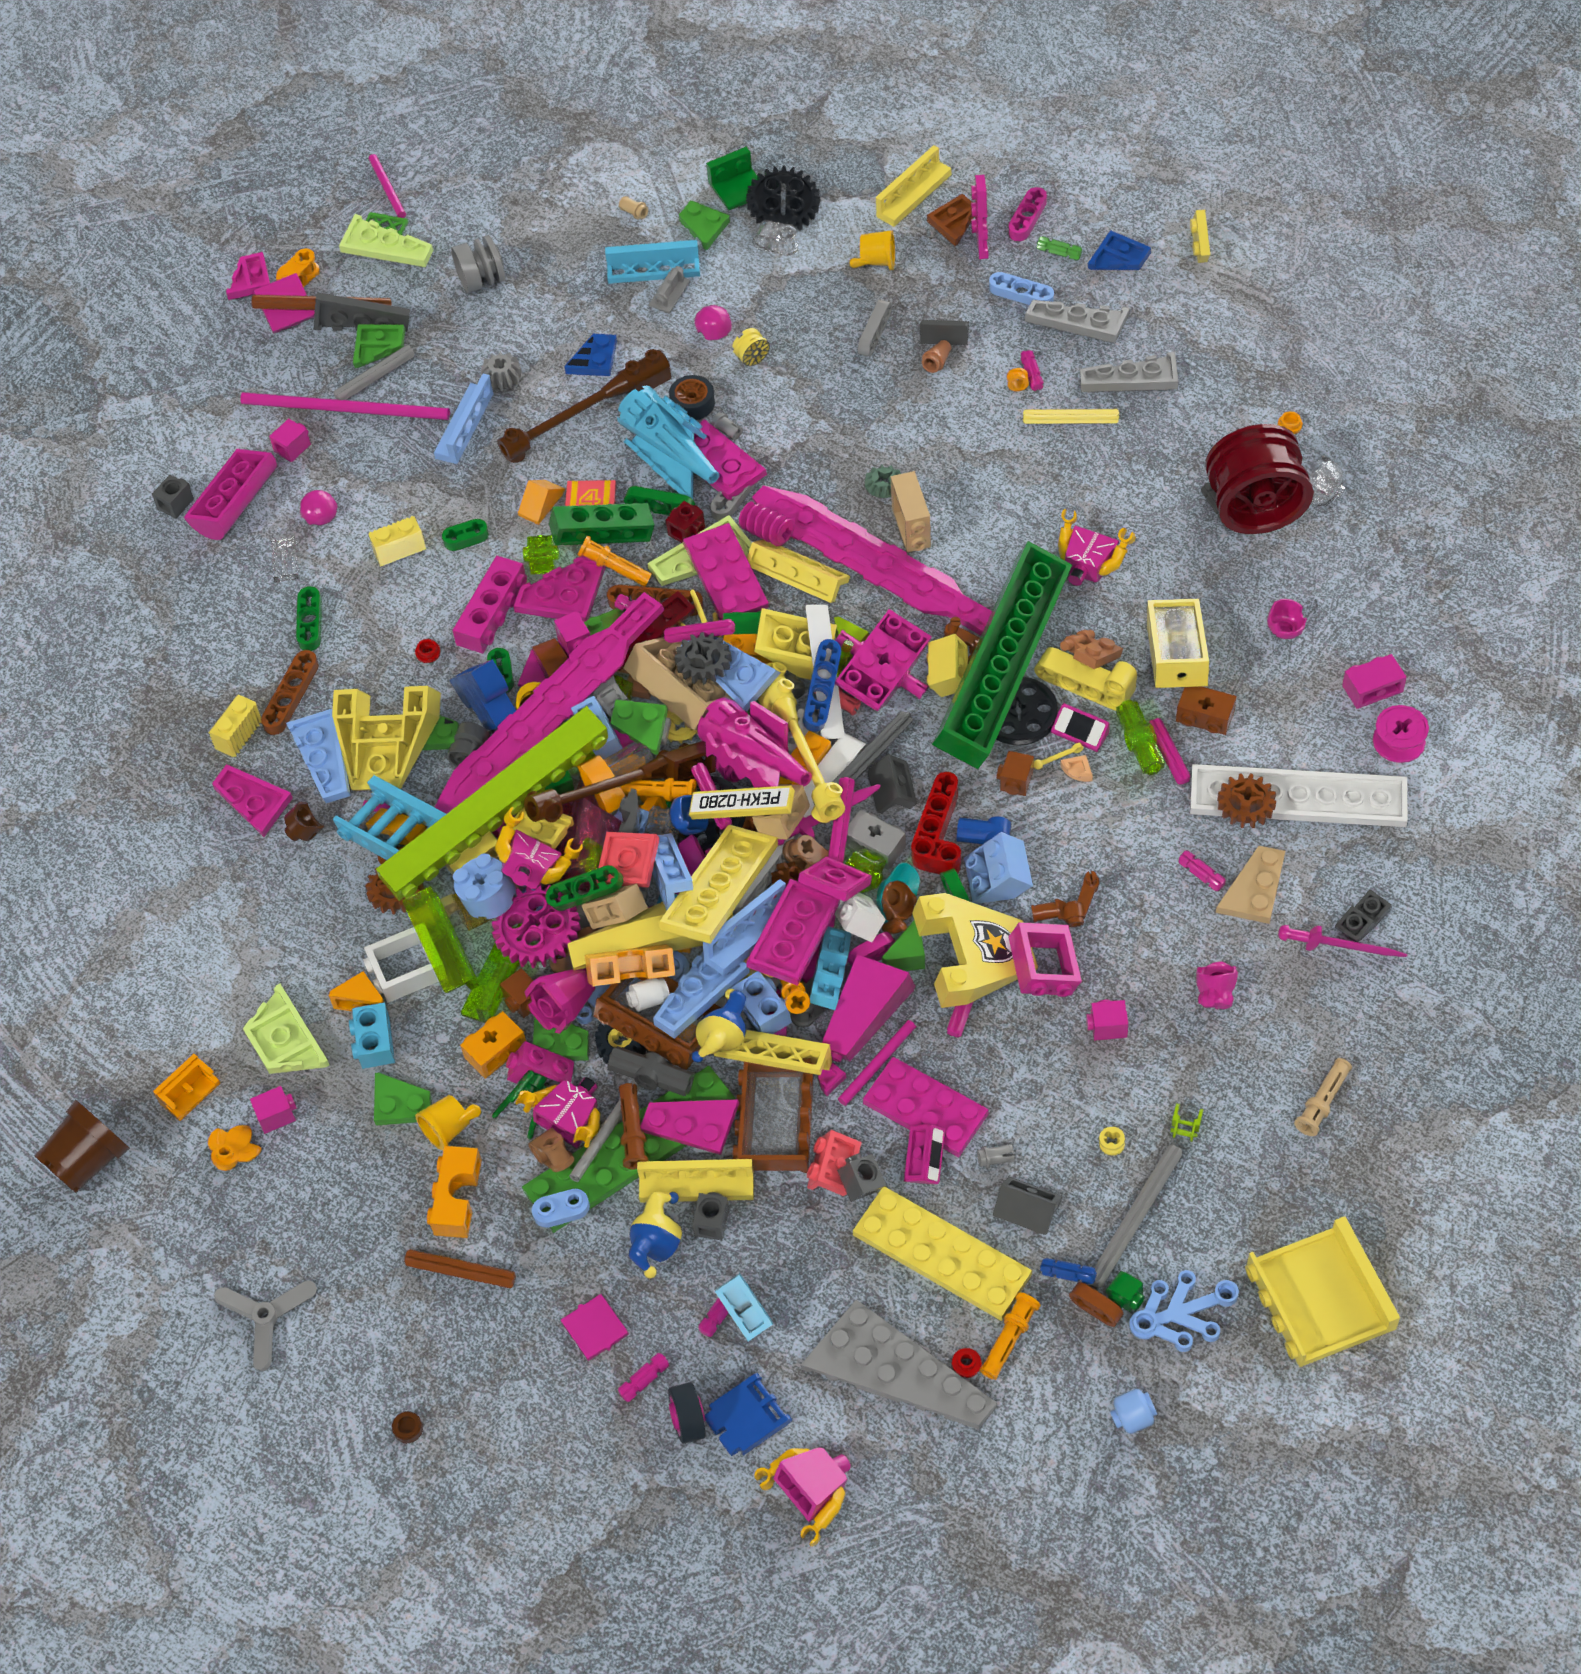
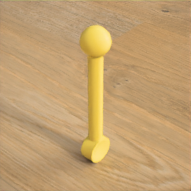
M1076 743L1072 748L1046 759H1037L1034 761V768L1039 770L1043 765L1066 755L1080 753L1083 750V746L1081 743Z

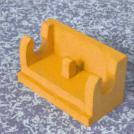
M193 1054L153 1092L159 1104L181 1121L220 1084V1081L213 1075L214 1071L200 1060L197 1055Z

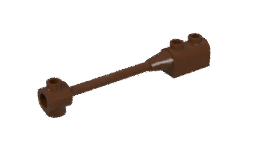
M650 349L645 353V357L639 361H628L625 364V368L619 371L600 391L525 432L520 428H508L504 432V436L497 440L501 453L512 463L521 462L526 456L525 452L531 448V440L605 398H612L624 393L628 395L634 389L639 392L644 389L642 386H650L654 389L672 379L670 365L666 356L661 350Z
M704 741L690 745L683 743L679 748L671 751L661 750L656 758L639 767L638 770L566 793L558 794L554 789H548L539 793L531 791L524 801L525 811L533 822L543 819L551 823L556 822L563 813L562 805L638 780L651 779L666 780L674 778V781H689L690 779H695L691 769L698 763H703L709 774L716 772V756L712 754L706 757V742Z

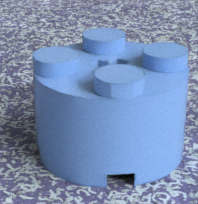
M486 853L480 854L477 858L470 860L454 872V890L471 916L474 918L479 916L493 919L502 915L511 907L514 893L516 895V887L511 877L503 874L501 871L502 863Z

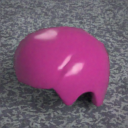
M709 305L703 307L694 319L697 332H701L706 340L721 339L731 331L732 323L730 316L725 308L721 306Z
M313 490L306 493L301 500L300 515L309 525L322 526L330 523L336 516L337 503L331 494L326 491Z
M1279 599L1273 603L1268 613L1267 624L1276 637L1293 639L1302 634L1307 618H1304L1302 614V605L1292 599Z

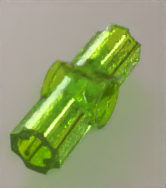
M1123 701L1121 705L1116 707V714L1124 729L1127 748L1130 752H1134L1143 774H1148L1149 776L1157 774L1165 767V762L1157 746L1154 728L1151 723L1146 722L1137 701Z

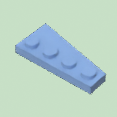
M728 644L732 659L730 669L724 670V677L717 675L716 682L742 709L748 711L750 702H756L781 672Z
M333 708L286 723L326 804L351 796L348 776L332 716Z
M703 952L700 956L697 955L692 962L689 972L679 980V986L675 992L670 993L653 1017L654 1025L675 1039L724 996L728 989H731L732 986L736 985L750 973L747 964L742 961L723 976L704 962Z

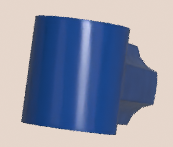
M1000 816L991 817L988 821L960 818L957 826V842L984 844L1000 832L1010 835L1012 824L1008 819Z

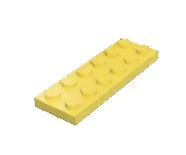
M728 825L691 876L693 890L679 893L659 921L660 930L711 944L777 848L778 837Z
M886 1187L880 1190L853 1229V1236L1000 1321L1004 1319L1015 1302L1017 1293L1022 1291L1032 1276L1031 1269Z

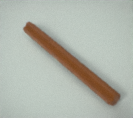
M252 295V308L315 310L316 296ZM347 297L392 306L390 298Z

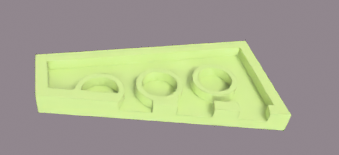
M357 214L354 215L339 245L340 252L421 267H426L433 253L432 244L410 235L402 236L395 229L389 228L387 230L380 227L379 223L370 220L368 222L363 220L362 216Z
M730 515L699 532L702 533L729 523L746 558L748 557L752 542ZM683 543L648 563V569L661 586L698 575Z

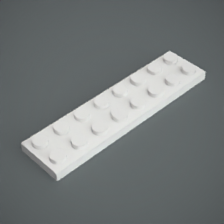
M1192 764L1190 814L1222 816L1223 810H1218L1217 801L1218 791H1221L1222 783L1228 784L1229 777L1238 780L1240 773H1242L1244 778H1248L1249 774L1252 773L1253 779L1257 780L1263 777V784L1271 783V791L1276 792V808L1273 810L1271 819L1394 827L1407 826V777Z

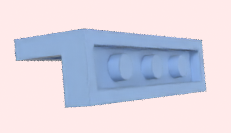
M482 374L478 384H469L434 451L435 459L458 464L493 396L489 375Z
M672 833L658 835L660 839L652 872L666 910L675 900L674 893L693 890L692 878Z
M779 879L726 921L711 944L703 942L704 962L725 976L749 957L786 888V883Z

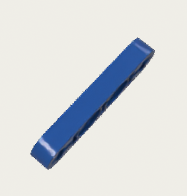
M833 639L823 640L816 652L802 718L804 727L812 732H818L824 728L829 714L841 656V646ZM826 649H831L832 653L829 662L824 661ZM825 669L830 672L831 677L823 679L818 675L817 671ZM816 691L823 692L826 695V700H816L813 697V693ZM815 709H819L817 722L812 721Z

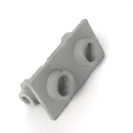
M680 266L670 270L649 303L650 307L669 314L671 313L690 282V279L684 277V271Z

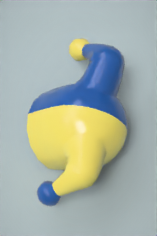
M728 989L725 992V997L728 999L725 1006L708 1013L698 1022L696 1038L701 1049L692 1053L694 1062H702L703 1058L710 1054L738 1048L744 1041L746 1026L741 1013L746 1002V996L742 991Z
M674 1191L669 1194L662 1192L652 1193L646 1202L643 1213L635 1218L630 1227L629 1236L632 1245L629 1250V1257L644 1271V1275L647 1278H654L657 1273L656 1268L649 1265L647 1257L663 1262L673 1255L681 1241V1227L665 1215L663 1210L664 1203L675 1204L678 1202L679 1196Z

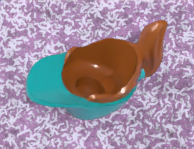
M908 863L898 864L890 876L878 888L876 895L877 908L886 919L882 925L883 932L897 934L905 931L907 925L903 921L912 916L914 905L917 902L920 877L916 869Z

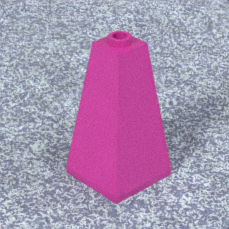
M857 954L822 1043L830 1044L833 1061L841 1062L842 1059L851 1061L909 997L915 988L909 972Z

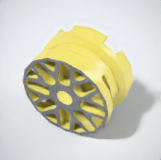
M750 328L744 330L740 338L736 337L732 345L734 354L746 366H754L760 363L767 356L770 349V343L765 338H762L761 333L757 329Z

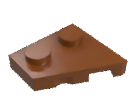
M962 193L927 215V222L956 246L969 227L971 219L975 217H972L971 213L972 201Z

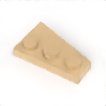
M1258 846L1216 907V913L1270 924L1285 851Z

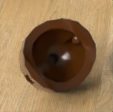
M298 802L284 818L287 826L285 833L293 841H298L299 839L310 841L324 828V825L315 819L306 802Z

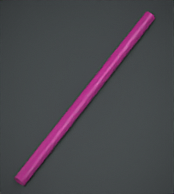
M242 392L240 397L241 404L440 420H449L450 409L440 407Z

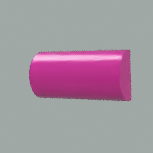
M236 449L184 516L187 523L198 533L209 539H223L277 468V463L272 453Z

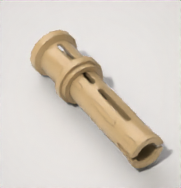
M1337 1058L1334 1065L1316 1095L1306 1101V1109L1294 1121L1295 1127L1303 1134L1312 1137L1316 1136L1319 1132L1318 1126L1321 1121L1330 1114L1329 1105L1352 1069L1351 1064L1345 1059Z

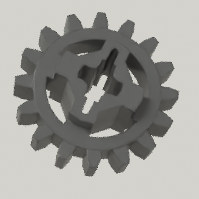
M701 632L698 638L692 634L690 635L691 640L689 642L683 639L682 647L676 648L675 663L678 673H683V679L685 680L692 677V683L694 684L698 679L702 680L703 685L706 684L707 679L716 682L717 675L724 677V670L730 669L732 659L728 643H723L722 637L715 640L714 633H711L709 637H705L704 633Z

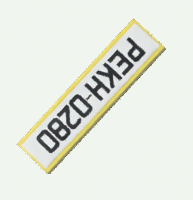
M790 785L693 792L689 816L694 820L790 814L795 790Z

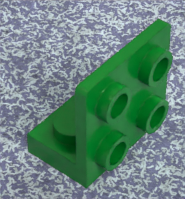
M746 146L706 163L708 183L728 210L747 204L746 194L748 186H751L752 179L757 180V174L752 169L751 152Z

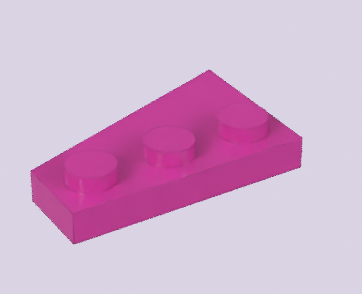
M975 175V185H971L972 200H975V202H971L972 217L975 216V219H971L972 233H976L979 259H988L985 175Z
M227 764L212 783L214 789L263 837L266 836L293 799L291 792Z
M735 1099L650 1102L641 1124V1132L721 1155L739 1101Z

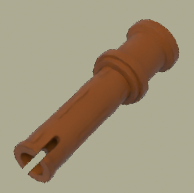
M625 1083L619 1086L624 1134L621 1137V1144L624 1146L625 1151L623 1166L627 1169H637V1162L648 1161L644 1150L646 1136L641 1132L637 1085Z

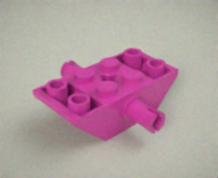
M890 609L865 641L860 642L842 630L835 641L840 644L841 648L853 656L836 679L835 684L877 712L889 702L897 689L901 687L918 697V699H921L929 685L912 676L910 672L932 636Z

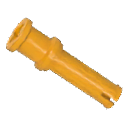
M588 535L577 554L580 557L585 556L596 562L598 567H603L604 565L643 587H646L652 575L651 572L611 552L609 546L603 547L592 541Z
M668 778L665 781L638 780L620 786L624 795H628L632 788L637 791V796L664 797L669 802H672L677 797L693 795V792H697L695 779H690V781H674V778Z
M780 980L782 985L781 996L785 999L788 1011L794 1014L805 1012L809 1008L810 998L806 993L803 983L799 982L797 986Z
M1017 1293L1015 1297L1017 1301L1014 1307L1004 1317L1005 1325L979 1370L989 1379L996 1380L1018 1337L1027 1332L1030 1318L1034 1311H1038L1041 1306L1035 1298L1026 1293Z

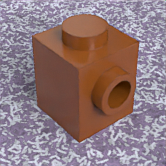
M1008 750L1004 765L1000 764L996 778L1000 780V791H1005L1011 795L1026 796L1034 771V756Z
M520 968L503 981L500 987L505 999L504 1002L509 1010L513 1013L517 1011L525 1018L531 1013L528 1004L532 1002L531 996L526 998L525 991L533 980Z

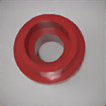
M431 639L421 640L415 649L416 658L423 663L434 662L441 653L439 645Z
M963 1348L953 1355L952 1368L957 1374L964 1378H970L978 1374L982 1366V1360L978 1352L970 1348ZM969 1358L972 1360V1363L970 1365H963L961 1361Z

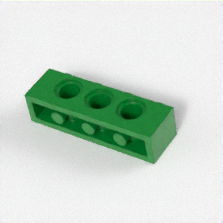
M648 503L554 506L549 519V527L555 546L582 545L587 535L598 544L650 542L655 526Z

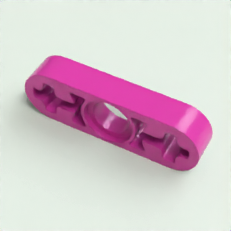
M1033 187L1026 192L1009 222L1008 235L1012 240L1024 241L1030 235L1047 204V193L1043 188ZM1032 212L1033 215L1026 217L1023 216L1022 213Z

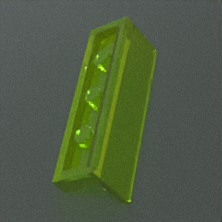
M429 886L404 899V907L443 991L449 993L463 985H466L470 990L480 986L438 893Z
M495 943L461 1010V1015L486 1023L489 1018L495 1016L503 999L500 984L517 971L520 965L519 959L511 963L509 956L503 957L501 949H498Z

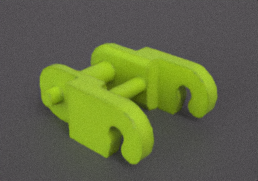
M1176 1103L1172 1119V1126L1175 1128H1171L1170 1132H1173V1138L1177 1134L1190 1137V1142H1193V1138L1198 1136L1195 1131L1199 1132L1204 1109L1200 1108L1198 1119H1194V1122L1180 1119L1178 1115L1180 1104ZM1179 1124L1193 1127L1192 1131L1178 1129Z

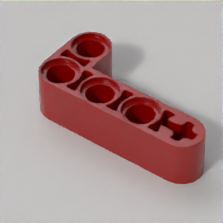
M945 771L936 776L911 844L913 865L919 870L939 875L941 872L952 868L956 870L957 874L961 870L960 847L953 842L943 840L958 800V778L952 772Z

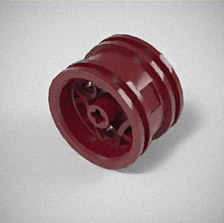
M1275 424L1250 425L1224 436L1209 451L1205 461V469L1211 488L1216 492L1215 502L1221 521L1228 529L1242 534L1272 532L1293 523L1309 508L1313 501L1314 491L1308 471L1302 466L1303 457L1297 438L1292 431Z

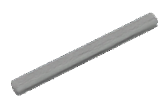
M1173 1144L1168 1145L1095 1265L1097 1277L1094 1284L1091 1285L1096 1288L1103 1287L1181 1158L1182 1150Z

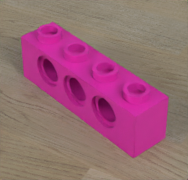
M496 555L452 630L457 646L483 654L487 646L493 643L495 632L499 626L504 624L506 613L510 607L514 606L520 587L527 583V575L525 574L523 563Z

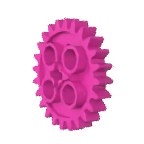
M541 885L534 891L526 886L525 893L516 889L517 896L512 898L513 903L505 913L496 917L497 921L492 922L494 929L492 935L494 940H496V946L498 949H501L503 957L509 956L511 963L519 959L521 967H524L527 961H529L532 969L540 961L542 966L546 967V960L548 959L555 964L557 963L556 955L559 954L564 958L566 957L564 949H568L567 945L571 942L570 940L579 939L577 932H575L581 930L578 922L580 916L576 912V906L564 911H558L551 907L546 901V892L551 885L545 891L542 890ZM558 893V898L555 899L557 902L561 901L563 893ZM536 907H543L539 911H533ZM519 923L522 924V925H521L520 927H518V928H512V927H513L514 925H516V924H519ZM554 924H560L557 928H550ZM540 941L537 945L530 946L531 942Z

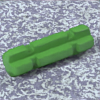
M1041 236L1037 242L1038 250L1045 252L1049 250V253L1062 257H1067L1068 255L1073 260H1079L1082 254L1080 246L1073 245L1071 247L1069 243L1055 239L1049 241L1050 238Z

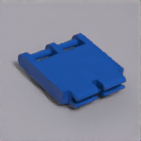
M758 1373L753 1374L709 1404L710 1411L704 1415L706 1423L715 1435L720 1434L724 1430L726 1431L719 1436V1440L731 1456L739 1451L744 1456L792 1422L790 1415H785L776 1403L777 1398L773 1393L769 1394L760 1382L762 1378ZM753 1386H757V1388L765 1397L764 1399L760 1397V1395L757 1393ZM769 1406H772V1408H773V1409L775 1410V1412L778 1414V1416L780 1417L779 1420L775 1417V1415H774V1414L772 1413V1411L769 1409Z

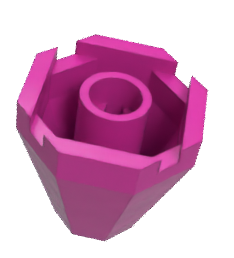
M571 969L537 978L528 986L525 995L526 998L531 996L532 1002L528 1004L529 1010L539 1023L547 1030L556 1028L555 1033L560 1034L577 1017L594 992L595 986L588 983L587 971Z

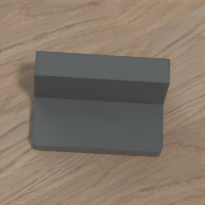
M922 320L920 322V344H937L941 340H945L950 345H968L969 321Z
M887 754L868 769L870 785H880V788L873 793L878 813H884L894 804L908 809L917 804L907 761Z
M1008 1176L1001 1184L993 1216L1046 1235L1049 1231L1053 1214L1060 1206L1062 1196Z

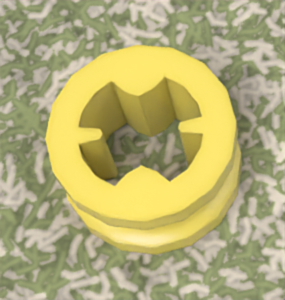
M1117 1127L1103 1129L1099 1136L1101 1150L1111 1156L1120 1154L1125 1147L1123 1131ZM1110 1137L1112 1140L1117 1138V1144L1112 1142L1107 1144V1138Z

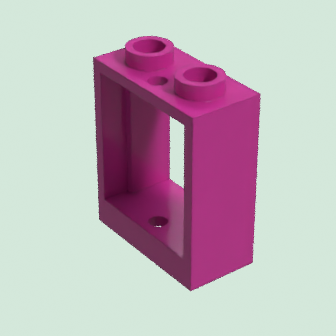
M1022 922L1016 925L1008 938L1020 992L1034 996L1044 994L1057 995L1059 997L1071 996L1082 980L1069 925ZM1031 947L1057 949L1062 975L1036 973Z

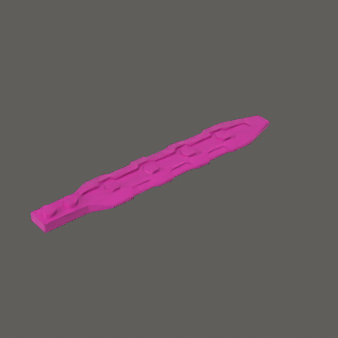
M763 485L752 496V500L756 504L761 503L764 507L777 511L779 515H785L787 519L791 518L794 520L795 528L791 536L797 541L802 540L821 551L830 560L841 563L861 574L863 579L875 586H881L902 598L903 602L922 613L949 618L958 617L961 620V625L980 636L982 635L992 611L963 595L953 578L934 567L929 568L908 556L906 551L893 544H887L868 533L867 529L855 522L843 519L829 511L828 507L807 495Z
M644 592L610 627L586 637L569 654V658L549 678L544 679L533 690L534 693L513 714H509L497 726L498 729L477 750H473L454 769L435 808L446 814L556 730L566 719H570L574 715L571 708L585 701L623 665L630 644L664 611L663 605Z

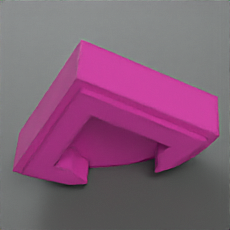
M833 1062L830 1070H822L821 1075H818L820 1088L826 1096L846 1079V1073Z

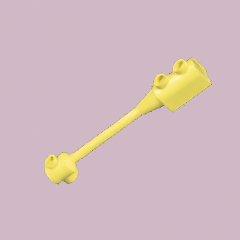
M779 662L768 663L766 665L781 673L758 698L761 706L788 722V728L808 772L812 775V780L816 787L811 794L815 804L811 814L817 821L828 823L839 818L845 811V805L840 796L843 789L837 783H825L798 724L797 701L792 693L794 684L785 677L787 668Z

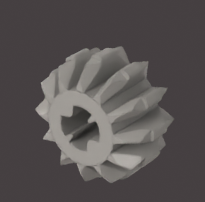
M501 351L498 355L491 354L490 359H484V363L481 366V374L490 376L493 391L497 388L502 392L504 388L512 390L513 384H519V378L522 374L517 357H512L510 352L505 355Z

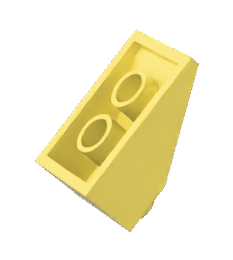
M762 608L754 652L773 663L779 662L783 664L787 671L800 678L811 680L813 663L807 618ZM830 623L832 639L835 640L837 625Z

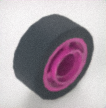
M688 1382L669 1387V1410L680 1442L685 1444L704 1439L706 1435L705 1417L700 1398L693 1383Z

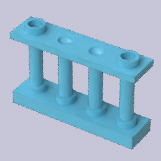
M373 775L367 782L372 791V797L349 822L338 816H335L333 821L338 828L337 833L345 841L351 840L388 860L400 851L395 847L417 824L420 825L422 823L429 828L445 816L446 813ZM385 803L390 806L367 832L358 828L379 804ZM404 813L409 816L386 843L376 838L398 814Z

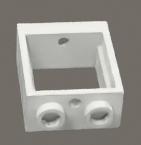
M425 922L364 947L367 958L363 959L368 974L374 972L376 979L372 980L373 985L380 995H384L387 1003L448 978L444 964ZM421 944L429 964L386 982L377 961Z

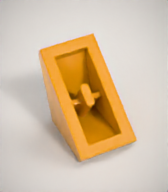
M545 479L528 480L518 510V516L539 525L566 492L565 488Z
M364 971L329 992L332 1006L338 1010L352 1011V1008L384 1003L382 996Z

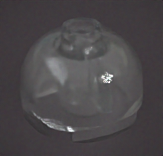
M1322 455L1315 462L1319 464L1318 468L1311 469L1308 473L1314 491L1313 501L1310 504L1312 506H1326L1335 498L1339 500L1346 486L1342 485L1344 474L1339 464Z

